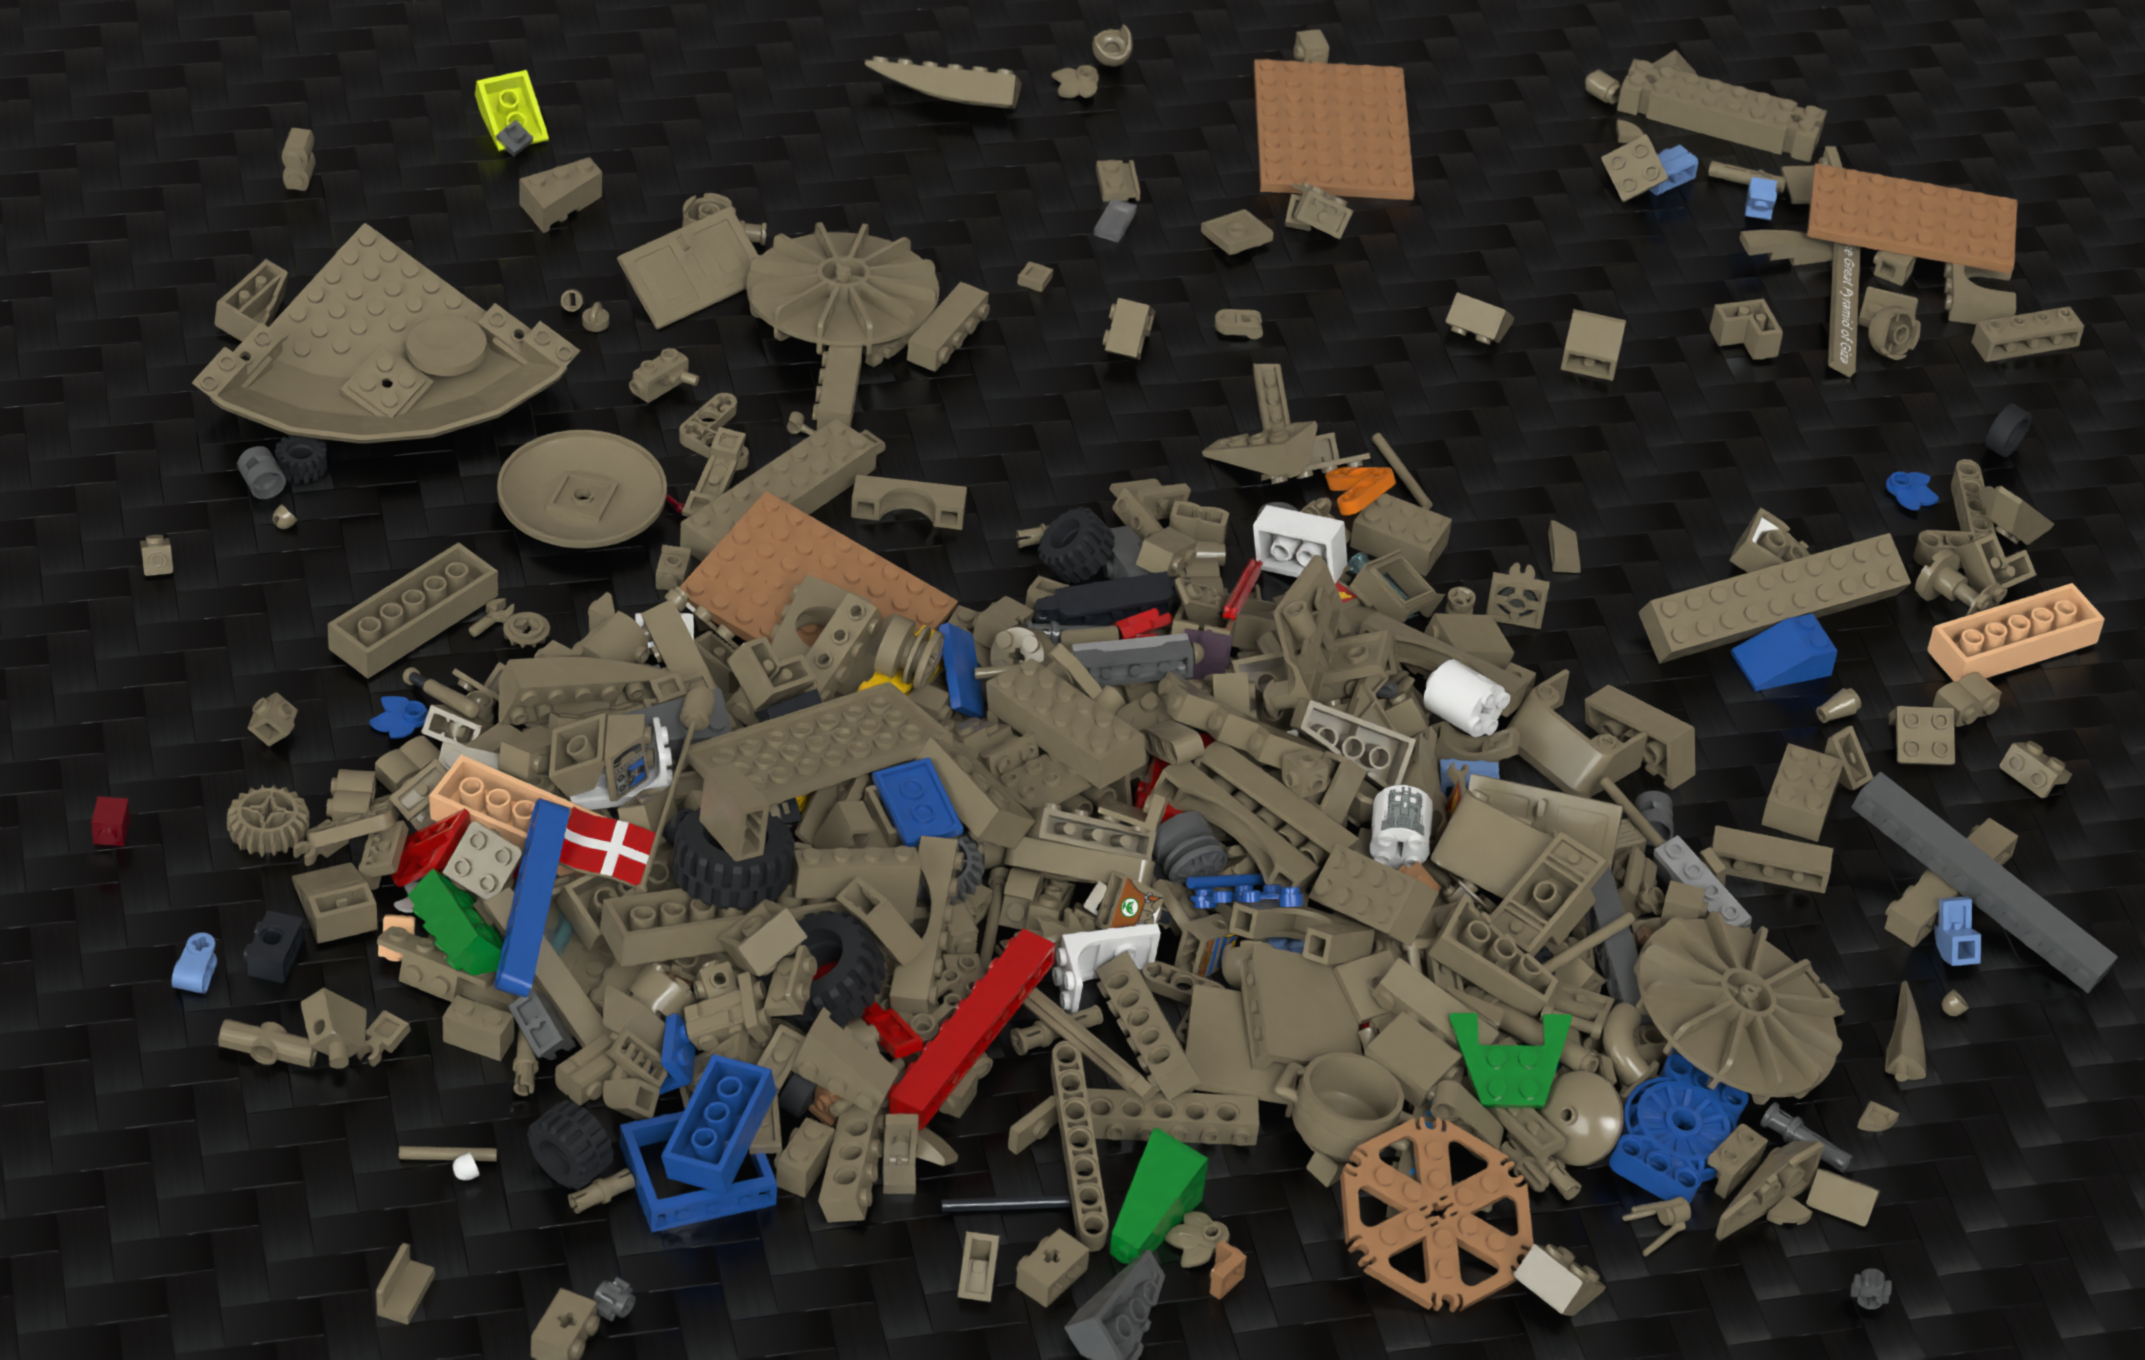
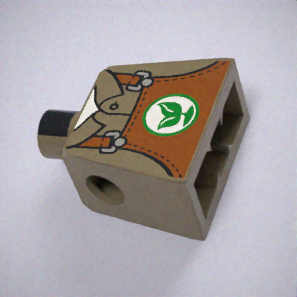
M1113 870L1094 925L1104 930L1108 928L1132 927L1140 924L1167 926L1172 915L1166 907H1162L1164 901L1163 894L1123 873Z

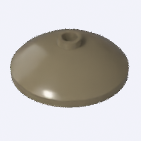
M1587 1071L1569 1072L1554 1080L1544 1108L1537 1109V1113L1566 1138L1565 1148L1551 1156L1569 1165L1585 1166L1604 1158L1616 1145L1623 1127V1106L1616 1089L1602 1076ZM1571 1111L1572 1118L1568 1121L1567 1114Z

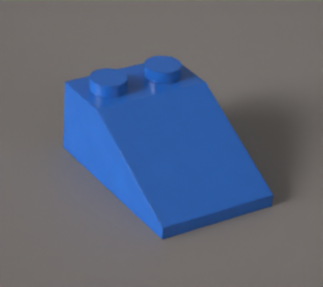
M1813 613L1787 618L1731 650L1732 656L1755 691L1831 676L1838 652Z

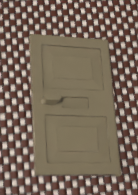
M731 206L622 254L617 257V260L653 322L655 329L658 330L745 290L747 287V276L751 269V261L758 254Z
M1474 773L1471 774L1469 791L1472 792L1475 788L1490 796L1488 801L1492 803L1493 807L1505 813L1533 821L1534 826L1545 834L1547 832L1553 834L1554 830L1563 832L1597 855L1607 859L1611 870L1624 808L1623 805Z

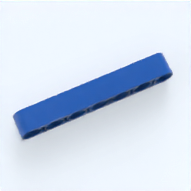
M542 798L537 800L532 811L494 983L495 989L523 998L527 997L533 983L570 811L569 807Z

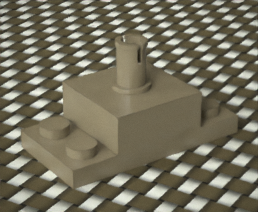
M1560 832L1490 915L1493 919L1491 923L1504 935L1508 933L1514 938L1516 946L1525 954L1529 953L1533 957L1548 940L1559 946L1597 901L1591 888L1609 868L1607 860L1563 832Z

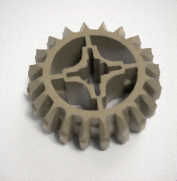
M275 784L271 788H264L261 785L259 790H254L250 787L248 794L240 793L238 799L232 800L231 808L228 809L227 830L233 843H237L240 850L247 849L250 855L257 851L262 857L265 853H272L275 857L278 851L287 854L289 847L293 848L298 842L304 841L306 831L309 829V810L304 802V798H299L296 791L289 793L287 787H283L280 790L276 788Z

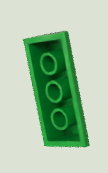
M432 868L408 894L415 905L412 910L425 921L423 924L424 928L437 938L434 943L442 952L448 955L445 959L455 970L460 971L463 969L472 976L497 971L504 942L497 930L493 926L490 927L474 908L475 898L468 892L453 885L451 880Z

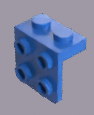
M678 1013L666 1017L661 1065L668 1071V1075L660 1087L659 1095L692 1083L696 1047L689 1040L686 1023ZM652 1066L650 1067L649 1074L653 1070Z

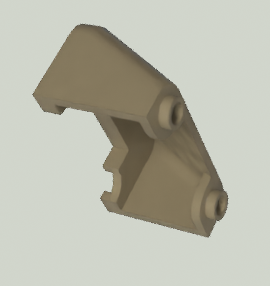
M1475 788L1472 792L1466 790L1430 859L1437 865L1505 899L1560 831L1554 830L1553 834L1548 832L1545 834L1493 807L1492 803L1488 801L1490 796Z

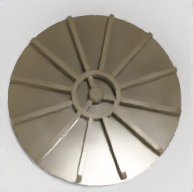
M820 222L815 224V234L794 239L784 234H778L774 237V247L762 255L753 257L751 269L747 276L746 287L750 311L754 317H761L774 327V337L779 341L793 336L817 343V354L823 355L827 345L862 346L864 356H870L872 344L901 338L904 344H908V340L914 334V330L919 328L936 310L939 301V284L935 275V265L933 261L929 259L923 260L910 250L911 241L906 237L891 242L869 236L868 224H862L858 234L843 232L827 233L823 223Z
M1712 911L1706 919H1683L1680 916H1675L1650 936L1643 946L1633 969L1637 975L1641 999L1636 1004L1637 1011L1641 1015H1649L1663 1036L1669 1041L1663 1049L1664 1054L1669 1056L1678 1051L1693 1065L1709 1075L1706 1087L1713 1090L1719 1082H1722L1733 1088L1751 1093L1756 1104L1764 1105L1770 1097L1794 1096L1802 1098L1806 1096L1810 1090L1818 1086L1827 1077L1842 1048V1041L1837 1037L1836 1026L1832 1017L1838 1010L1837 1002L1834 999L1823 998L1820 991L1805 974L1811 962L1806 958L1795 964L1782 951L1766 941L1768 929L1764 926L1754 935L1744 929L1725 923L1722 913L1718 911Z

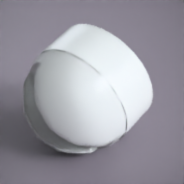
M470 1152L455 1159L453 1171L459 1179L471 1180L480 1176Z

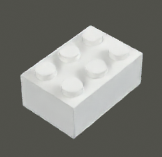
M1266 505L1253 524L1256 562L1258 560L1262 561L1261 570L1298 578L1314 555H1319L1327 563L1335 584L1342 575L1343 569L1347 565L1344 521Z

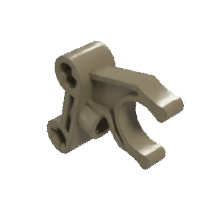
M1058 643L1048 653L1053 661L1046 667L1111 713L1115 714L1125 704L1123 697L1113 687L1106 685L1102 689L1078 658L1071 654L1061 643Z

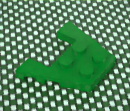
M1449 1013L1448 1021L1450 1027L1453 1028L1457 1039V1046L1464 1058L1467 1073L1478 1102L1484 1108L1543 1109L1570 1027L1572 1014H1543V1046L1479 1045L1478 1013Z

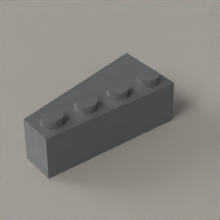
M1128 525L1111 528L1115 536V546L1111 550L1112 554L1107 559V563L1103 566L1104 576L1110 580H1115L1122 577H1134L1152 573L1136 565L1142 541L1132 527Z
M721 688L711 690L714 693L715 706L710 723L704 730H694L690 745L732 732ZM686 697L621 714H645L646 726L652 727V736L654 732L653 718L659 717L660 726H666L669 744L664 745V748L670 747L673 759L680 758L688 728L680 721V714Z

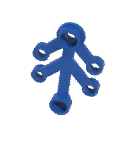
M1281 884L1263 885L1264 891L1262 892L1260 890H1253V885H1236L1235 892L1230 890L1214 891V888L1196 889V894L1190 895V901H1193V908L1218 907V903L1232 902V900L1259 902L1260 899H1279V907L1303 906V893L1300 892V887H1282Z

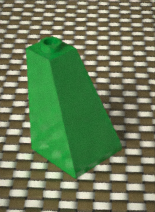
M1155 1127L1152 1130L1112 1232L1110 1254L1119 1262L1129 1265L1144 1250L1149 1249L1152 1253L1165 1240L1168 1231L1184 1220V1214L1191 1212L1202 1201L1208 1158Z

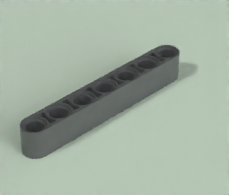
M1610 867L1591 888L1597 901L1584 915L1590 935L1625 914ZM1628 926L1594 947L1603 977L1606 980L1605 983L1609 996L1615 999L1613 1008L1620 1003H1629L1636 1008V1004L1641 999L1637 975L1633 970L1639 955ZM1641 1015L1640 1025L1653 1024V1020L1649 1015Z

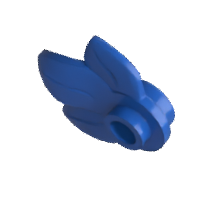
M1895 472L1887 479V490L1896 496L1897 501L1902 506L1908 509L1919 510L1920 505L1929 506L1939 500V497L1926 487L1930 480L1928 475L1918 472H1911L1909 474Z
M381 697V703L385 712L370 719L369 724L378 731H389L390 738H404L412 734L415 728L424 725L428 710L423 703L409 701L405 697Z

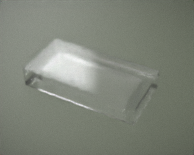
M1112 199L1097 223L1094 235L1119 242L1136 213V205Z

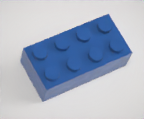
M715 1054L712 1055L662 1154L667 1178L725 1194L728 1193L776 1095L777 1090L772 1069Z

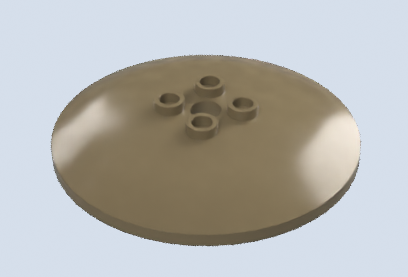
M567 430L541 436L517 449L501 468L497 482V494L500 507L506 517L527 535L562 547L596 548L620 543L646 530L663 510L667 497V482L659 462L639 444L622 436L602 431ZM581 497H587V499L580 500Z

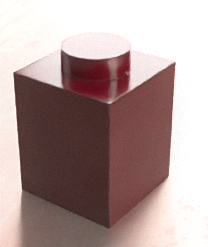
M97 798L91 822L93 844L124 846L130 823L128 799Z

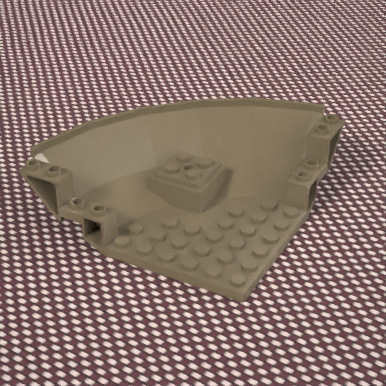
M364 223L269 327L260 322L233 352L224 347L195 378L192 384L211 397V401L221 409L289 435L361 444L436 437L504 415L559 381L566 373L569 363L580 350L541 321L531 330L496 303L486 312L379 232ZM439 316L462 317L482 328L487 339V353L482 363L469 372L454 376L432 375L419 370L410 362L407 355V336L417 324L427 319ZM516 333H521L524 337L522 339H517L514 335ZM247 356L250 360L244 361L241 357ZM389 380L393 385L390 388H385L382 382Z

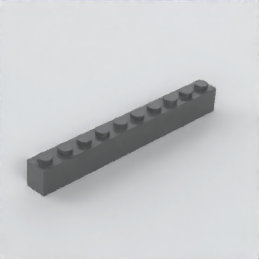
M1879 772L1860 791L1851 808L1946 881L1956 891L1960 892L1963 896L1971 898L1972 903L1979 909L1983 910L2003 928L2007 929L2025 943L2026 946L2034 950L2071 979L2076 985L2089 993L2108 973L2118 956L1882 772Z

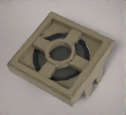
M1515 563L1510 567V570L1503 574L1494 572L1486 615H1492L1495 622L1541 629L1550 582L1539 580L1535 575L1532 565H1527L1524 570L1520 569L1519 563Z

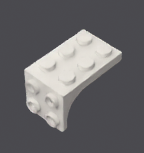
M659 717L653 718L654 732L652 745H649V748L655 749V766H650L648 780L618 801L610 802L606 767L604 766L595 789L571 796L570 802L588 810L618 807L625 804L643 789L671 786L673 780L672 769H667V766L672 765L670 747L664 748V745L669 744L666 726H660Z
M1140 924L1132 927L1108 928L1106 930L1090 932L1081 931L1062 935L1060 948L1056 949L1057 967H1054L1052 970L1053 982L1055 986L1060 987V1004L1062 1009L1067 1010L1068 1014L1078 1012L1083 982L1100 978L1096 969L1124 952L1128 951L1141 973L1146 963L1155 962L1160 938L1158 924Z

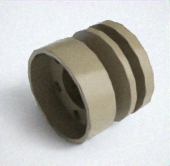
M897 614L884 634L876 655L874 671L894 678L900 669L903 668L902 683L909 684L914 678L913 687L922 690L930 677L933 676L940 662L945 633L935 631L931 636V628L925 626L918 636H915L916 621Z

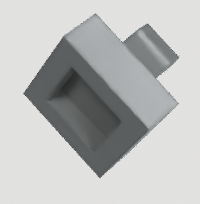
M514 120L497 134L496 140L515 157L533 142V137L517 120Z

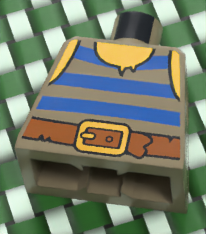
M1216 913L1189 921L1184 925L1174 967L1206 978L1222 968L1223 948L1232 943V948H1234L1236 942L1244 937L1229 932L1230 922L1221 914Z

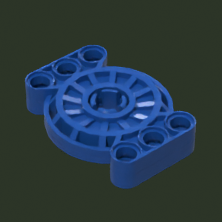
M1674 1053L1667 1058L1658 1078L1643 1082L1628 1096L1623 1107L1622 1137L1617 1142L1610 1156L1609 1164L1617 1174L1665 1201L1681 1196L1690 1204L1701 1182L1716 1177L1718 1170L1707 1163L1708 1157L1737 1129L1736 1122L1747 1105L1749 1097L1747 1092L1719 1082L1713 1090L1706 1087L1709 1075L1693 1065L1681 1054Z

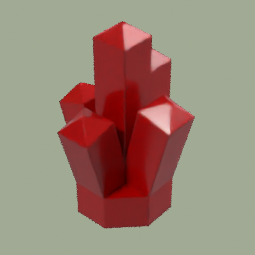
M1154 608L1115 622L1113 626L1118 627L1119 640L1153 637L1158 635L1152 632L1173 623V616L1170 613L1159 616L1160 611Z

